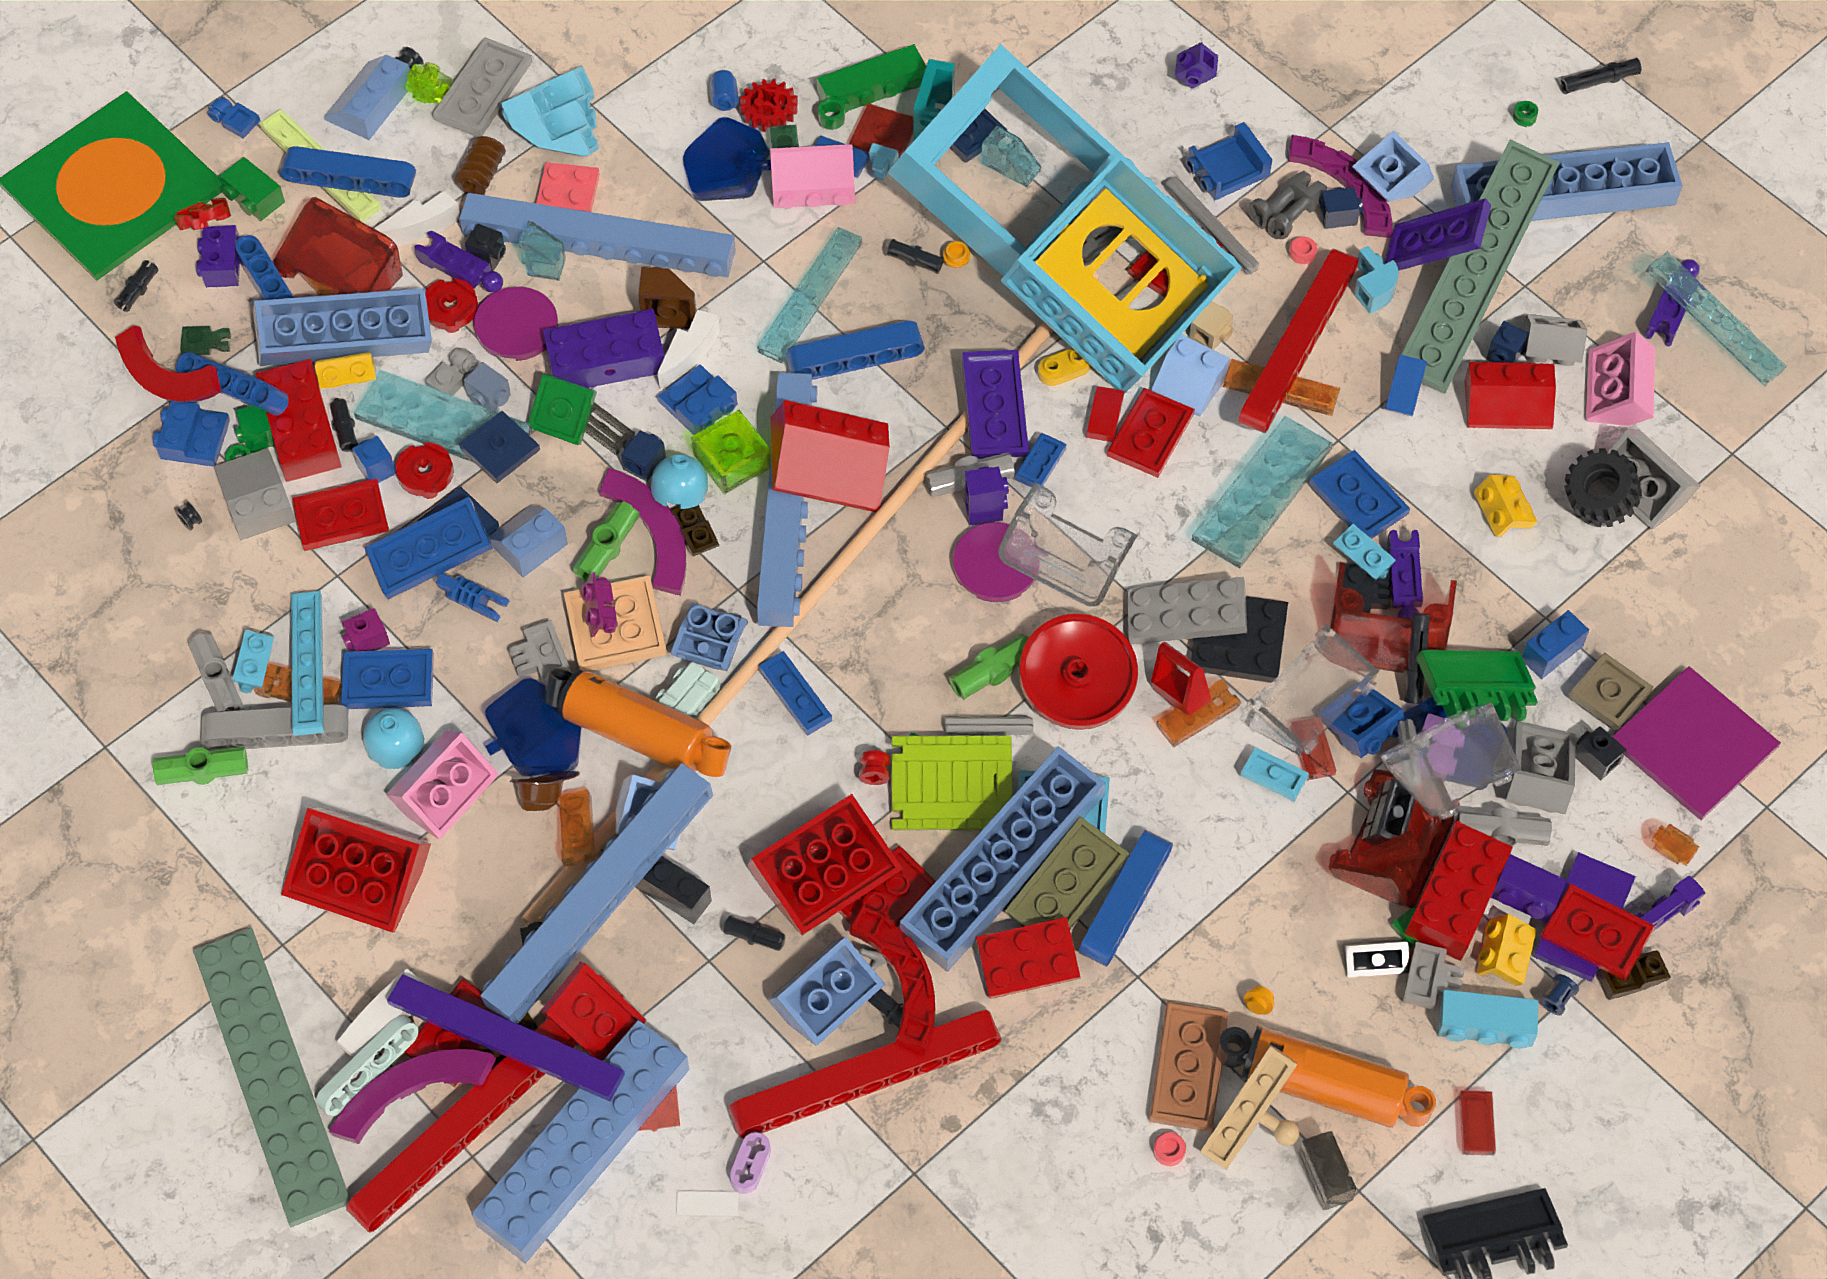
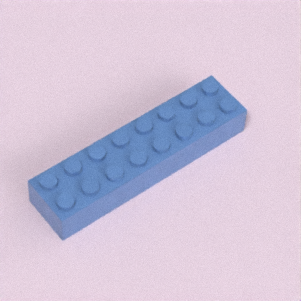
M1670 143L1545 155L1560 163L1531 221L1676 205L1682 188V182ZM1498 161L1456 165L1451 186L1457 206L1480 199Z
M1058 746L900 921V930L913 940L920 951L948 972L977 940L976 937H979L1033 877L1080 816L1085 818L1104 797L1106 782Z
M639 1020L603 1060L624 1070L625 1073L611 1101H607L579 1088L472 1213L478 1228L525 1264L689 1071L687 1055Z

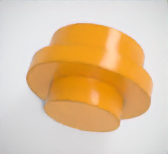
M951 242L943 251L944 262L953 268L963 267L970 261V250L962 242Z
M1254 986L1244 995V1003L1251 1012L1262 1015L1272 1012L1275 1005L1274 995L1268 988Z

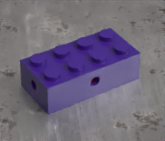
M654 309L543 330L552 376L586 388L657 375L664 360V351Z

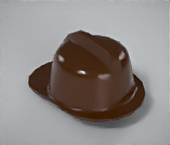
M563 771L529 779H511L509 782L517 784L523 810L545 811L552 808L559 801L563 782L579 776L580 772Z

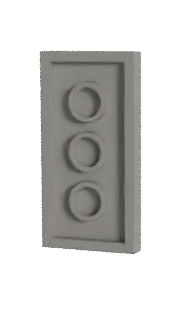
M485 37L433 112L434 120L477 137L483 136L502 108L501 103L508 99L533 62L532 55Z
M1244 577L1128 589V632L1130 644L1247 633Z

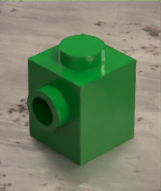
M253 406L236 410L240 426L235 427L239 444L245 442L250 452L275 446L265 411Z

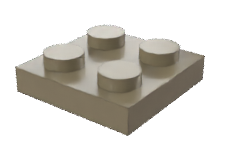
M1604 653L1570 691L1568 697L1612 729L1618 731L1648 697L1654 686L1607 653Z

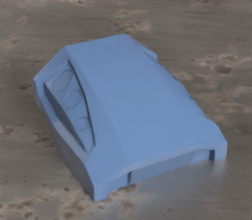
M691 603L689 611L678 631L671 655L727 672L748 620L743 617L740 619L728 613H718L713 609L708 610L705 606Z

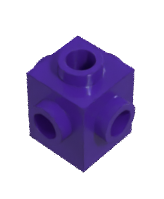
M1200 42L1177 54L1175 76L1192 89L1217 77L1218 55Z

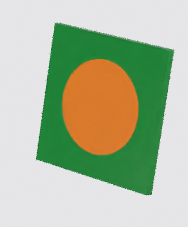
M128 91L0 177V187L96 281L177 225L174 215H177L176 212L199 202H203V204L208 203L211 199L222 193L221 188L223 187L221 179Z

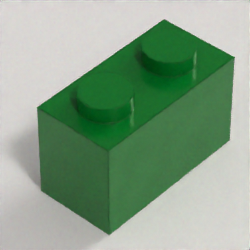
M242 157L220 175L223 194L230 201L235 200L239 203L247 215H253L260 221L264 220L285 203L281 186L245 157Z

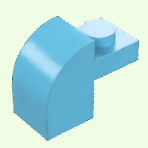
M1366 246L1359 250L1358 254L1359 262L1357 268L1364 276L1357 279L1354 296L1367 312L1371 314L1389 304L1393 299L1398 280V267L1394 260L1384 265L1381 256L1374 253L1369 246Z

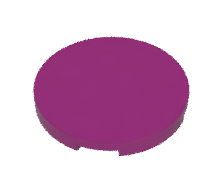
M509 287L491 294L481 303L475 314L474 327L478 342L489 354L494 357L515 358L516 361L535 357L547 349L543 330L558 327V316L555 306L543 293L528 287Z
M992 522L976 526L962 536L954 551L953 568L959 584L963 585L972 594L978 596V599L988 602H1006L1020 597L1037 580L1040 570V554L1036 543L1025 531L1011 524Z

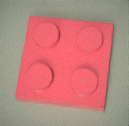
M546 162L536 204L591 212L600 176L599 168Z

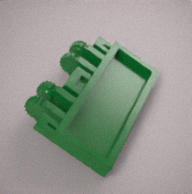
M1421 650L1416 657L1436 705L1443 706L1446 715H1448L1451 721H1459L1462 717L1461 715H1463L1466 721H1474L1478 714L1476 705L1492 706L1500 721L1510 720L1511 715L1516 721H1524L1527 717L1525 706H1536L1538 703L1534 694L1536 686L1520 651Z

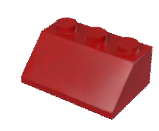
M1469 362L1464 380L1468 428L1553 429L1556 397L1554 364Z

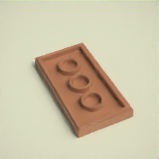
M1167 1002L1149 1122L1207 1132L1213 1131L1222 1066L1217 1057V1046L1222 1032L1227 1029L1229 1011Z

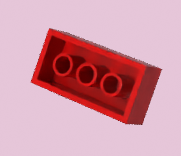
M307 359L256 373L257 379L284 391L288 395V405L284 412L279 415L267 413L286 482L341 468V462L312 360Z
M1456 821L1405 931V935L1419 940L1418 942L1447 949L1446 955L1461 961L1472 941L1513 846Z

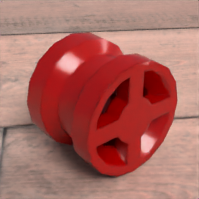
M878 750L863 752L860 755V764L863 768L860 770L859 780L869 785L887 783L889 781V772L886 768L890 764V756Z

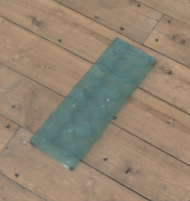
M379 370L376 380H373L354 412L355 419L422 444L427 442L438 444L445 448L449 454L471 462L473 461L460 449L459 443L498 414V412L383 370ZM510 417L527 434H531V424Z
M1284 416L1192 534L1191 540L1240 569L1332 450L1333 443L1289 417Z

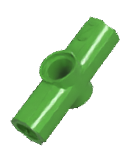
M624 501L621 503L617 502L604 523L594 529L592 541L573 568L574 573L581 580L587 582L592 572H595L596 579H598L610 560L615 559L620 554V545L639 518V512L632 505ZM605 541H611V542L608 543V544H603V543H602V542H605Z
M1020 634L997 649L989 647L980 652L973 663L949 677V682L955 694L964 700L989 684L997 686L1003 683L1011 675L1012 671L1019 667L1022 651L1029 637Z
M196 747L188 751L187 754L154 758L153 761L156 785L194 781L197 784L205 785L212 782L215 778L248 774L249 771L245 747L208 751L203 747ZM199 764H206L202 768H196Z

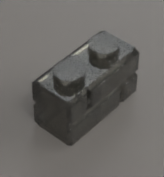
M1328 1131L1303 1140L1299 1154L1322 1209L1328 1210L1353 1201L1357 1188L1352 1176H1349V1169L1333 1132Z

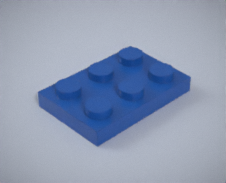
M1355 449L1310 479L1312 488L1349 527L1352 524L1356 525L1371 539L1407 516L1410 512V507Z
M433 649L344 652L341 705L348 709L432 706Z

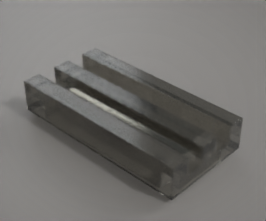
M594 402L585 433L617 456L620 453V448H624L627 441L635 437V432ZM591 413H595L597 416H599L601 419H603L605 422H607L609 425H611L613 428H615L617 431L623 434V436L620 437L618 434L612 431L606 424L600 422L598 419L592 416Z

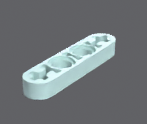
M406 1016L394 1018L320 1090L317 1095V1105L330 1116L340 1114L359 1091L380 1076L416 1040L418 1035L417 1025ZM385 1048L383 1055L379 1059L374 1060L375 1054L380 1049ZM362 1071L358 1080L351 1083V1078L354 1074Z

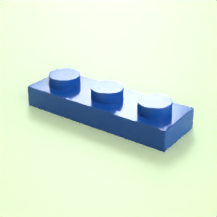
M784 651L759 665L761 674L807 736L832 722L831 713Z

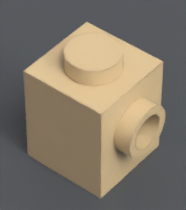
M1211 301L1191 323L1189 338L1215 350L1222 341L1226 342L1231 337L1234 331L1232 327L1234 315L1227 308Z

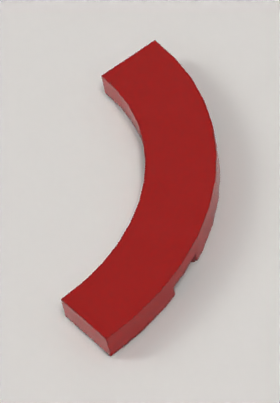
M133 325L115 337L119 353L129 373L151 394L176 402H198L222 393L217 370L214 366L208 365L194 372L176 373L158 364L153 359V354L146 344L141 327Z
M862 905L849 929L850 935L872 946L887 960L894 970L904 998L903 1018L895 1038L896 1044L925 1055L931 1041L936 1013L935 991L928 965L913 940L895 926L892 920L876 910Z

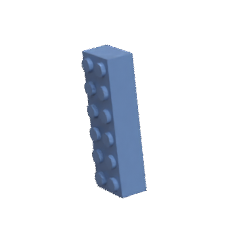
M425 288L254 301L253 315L260 366L292 364L307 359L316 362L367 352L371 353L372 357L429 353L432 337Z

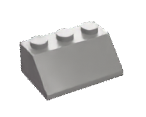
M1627 429L1611 448L1618 451L1619 456L1622 454L1627 456L1629 462H1632L1641 483L1642 496H1638L1640 500L1639 506H1633L1632 508L1634 513L1651 529H1655L1680 510L1701 486L1640 429ZM1603 477L1598 479L1612 493L1619 486V481L1614 478Z

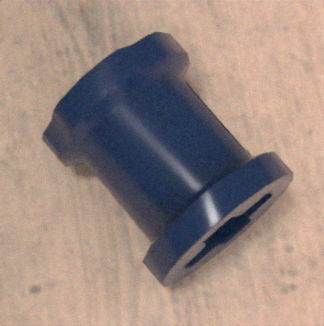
M1556 974L1553 977L1552 986L1546 994L1541 995L1539 1002L1552 1014L1562 1016L1566 1003L1571 996L1579 992V987L1571 978L1563 974Z

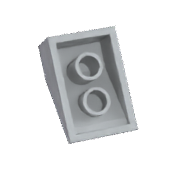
M269 448L214 466L240 540L296 522Z
M1516 721L1506 783V801L1519 806L1543 809L1550 813L1566 814L1575 788L1576 734Z

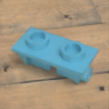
M1354 524L1333 542L1339 550L1375 580L1378 578L1385 579L1390 572L1388 568L1396 561V559Z
M245 630L232 680L233 682H238L241 692L251 693L256 687L262 688L274 641L273 636Z

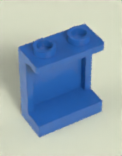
M1242 122L1235 125L1234 136L1201 151H1198L1194 145L1189 147L1186 165L1192 174L1195 173L1198 177L1202 189L1209 193L1214 201L1269 177L1273 159L1247 124Z

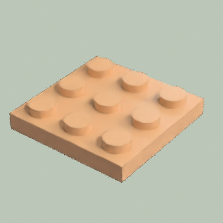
M650 575L611 583L614 602L612 605L604 604V606H615L618 626L613 633H605L604 630L599 629L595 637H591L590 626L586 624L585 615L587 607L586 601L581 596L582 589L564 592L579 669L593 671L667 656Z

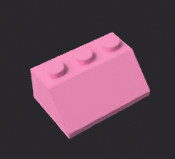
M852 144L770 149L774 208L855 204Z
M1633 332L1589 349L1586 420L1589 422L1631 426L1653 418L1655 347L1639 333Z
M445 730L386 795L407 818L435 838L441 839L499 774L462 732Z

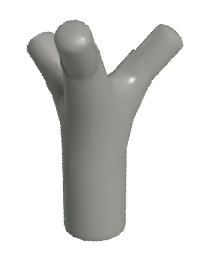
M869 946L859 950L861 955L875 960L870 966L874 971L884 964H889L877 950Z

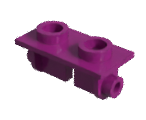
M592 572L587 582L582 585L581 596L586 601V624L590 626L591 637H595L599 629L604 630L605 633L615 632L618 622L615 606H604V604L612 605L614 602L611 582L606 577L596 579L595 572Z

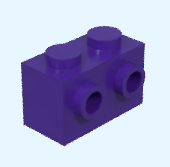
M236 225L207 226L203 228L202 238H198V251L201 255V260H197V275L203 278L206 288L239 286L240 260L235 244L240 236Z
M984 466L976 470L965 471L964 503L969 526L1003 521L1004 509H1008L1006 494H1009L1007 477H1001L999 466Z
M1510 854L1491 898L1532 918L1548 923L1567 880Z

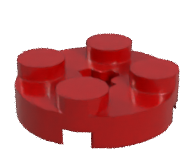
M215 198L211 199L212 205L199 202L176 212L177 215H174L177 226L180 230L192 228L193 231L209 226L208 221L210 220L220 221L231 217L227 199Z
M444 279L431 284L425 291L429 323L436 328L444 329L448 333H455L461 327L469 324L474 319L479 308L474 288L461 279H453V282L445 283ZM456 301L455 306L447 308L444 304L445 302L452 303Z
M427 442L424 443V446L416 448L412 445L399 455L396 461V476L399 484L406 492L415 496H423L426 499H432L450 484L454 474V467L450 455L445 448L438 444ZM430 466L428 473H420V467Z

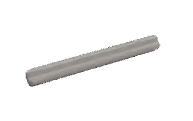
M1174 176L1166 182V189L1209 235L1222 244V248L1226 253L1234 256L1246 274L1251 275L1258 270L1259 262L1178 177Z

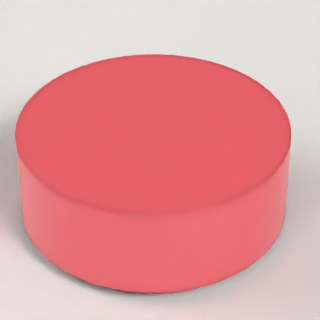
M1301 236L1291 242L1289 255L1294 262L1309 264L1316 258L1317 244L1313 239Z
M1163 1133L1155 1140L1153 1148L1154 1157L1162 1165L1175 1166L1183 1160L1186 1144L1183 1138L1176 1133Z

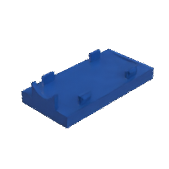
M467 497L365 547V550L385 597L390 599L493 548L491 545L492 541L482 523V518L477 513L472 500Z

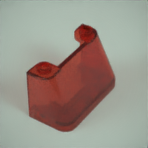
M312 197L303 206L273 259V264L281 277L294 278L300 272L338 293V295L389 291L403 276L399 250L391 238L317 197Z
M1374 769L1370 780H1367L1364 786V795L1370 808L1377 784L1392 778L1406 783L1403 773ZM1422 777V785L1415 787L1418 789L1404 842L1400 847L1386 851L1361 840L1364 829L1367 827L1368 811L1351 850L1339 848L1331 855L1328 868L1332 875L1338 880L1398 906L1408 908L1415 906L1454 822V808L1441 781Z

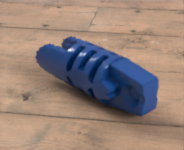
M441 573L436 581L440 589L448 592L446 598L495 622H498L500 615L486 607L488 601H493L503 607H507L510 602L509 599L459 575L454 579Z

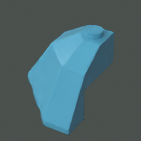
M582 65L501 103L505 120L511 124L515 131L539 148L580 156H588L599 149L598 140L592 132V129L597 128L596 112L593 108L590 109V100L594 99V90Z

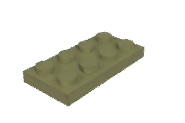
M1080 816L1005 910V913L1021 926L1067 917L1071 930L1129 857V852Z

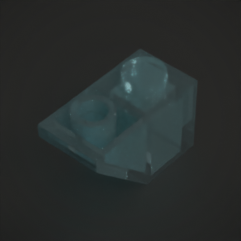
M996 126L982 143V164L1025 187L1029 186L1042 169L1040 163L1020 137L999 126Z
M528 221L525 232L522 231L519 237V248L523 249L522 264L526 265L527 276L560 281L566 261L564 243L535 222Z

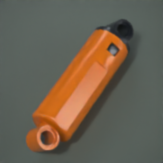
M553 668L548 671L542 700L550 706L557 707L558 714L562 719L675 770L682 763L695 772L697 770L706 776L721 777L725 774L732 746L725 739L714 737L712 728L708 724L584 669H579L575 673L562 668Z
M1257 1025L1253 1038H1250L1249 1034L1240 1027L1227 1028L1222 1032L1218 1042L1217 1057L1223 1065L1231 1068L1244 1065L1240 1080H1248L1270 1045H1272L1298 1063L1279 1092L1389 1128L1395 1126L1398 1116H1401V1119L1410 1126H1423L1429 1121L1436 1106L1435 1096L1430 1089L1424 1086L1407 1088L1409 1074L1263 1026ZM1234 1043L1237 1044L1241 1048V1050L1232 1051L1228 1049L1226 1045ZM1418 1102L1423 1105L1425 1110H1415L1410 1103Z

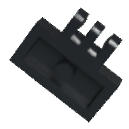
M1342 563L1340 619L1369 621L1371 609H1389L1390 600L1388 599L1391 597V591L1388 589L1391 587V581L1382 578L1375 580L1357 564Z

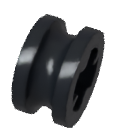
M189 502L184 503V508L175 509L177 517L189 531L194 529V524L200 525L202 523L200 515Z

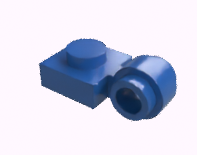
M225 97L216 98L208 106L207 114L214 122H221L224 128L243 139L260 122L259 114L238 102L233 107L232 103Z

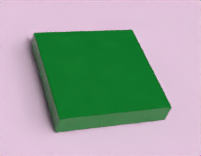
M543 373L527 428L575 445H581L597 391Z

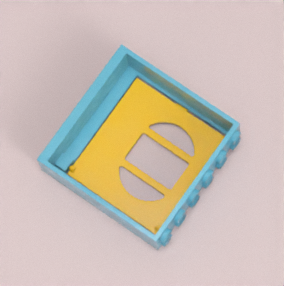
M1119 153L1017 259L1000 281L1115 389L1123 390L1125 394L1152 367L1242 267L1237 263L1234 256L1226 253L1211 235L1206 234L1196 224L1191 216L1186 215L1177 207L1172 198L1160 191L1152 179L1144 176L1130 159L1125 158ZM1102 188H1104L1103 192L1081 213V215L1071 225L1068 224L1087 205V203ZM1116 226L1122 228V232L1089 267H1085L1082 249L1086 237L1100 227ZM1058 236L1059 238L1034 262L1033 260ZM1129 236H1132L1157 259V263L1120 301L1093 274ZM1162 269H1166L1169 285L1164 300L1152 309H1130L1129 304ZM1207 286H1209L1206 292L1194 303V305L1183 315V317L1172 327V329L1160 340V342L1149 352V354L1142 361H1140L1139 359L1149 350V348L1161 337V335L1184 312V310L1195 300V298Z

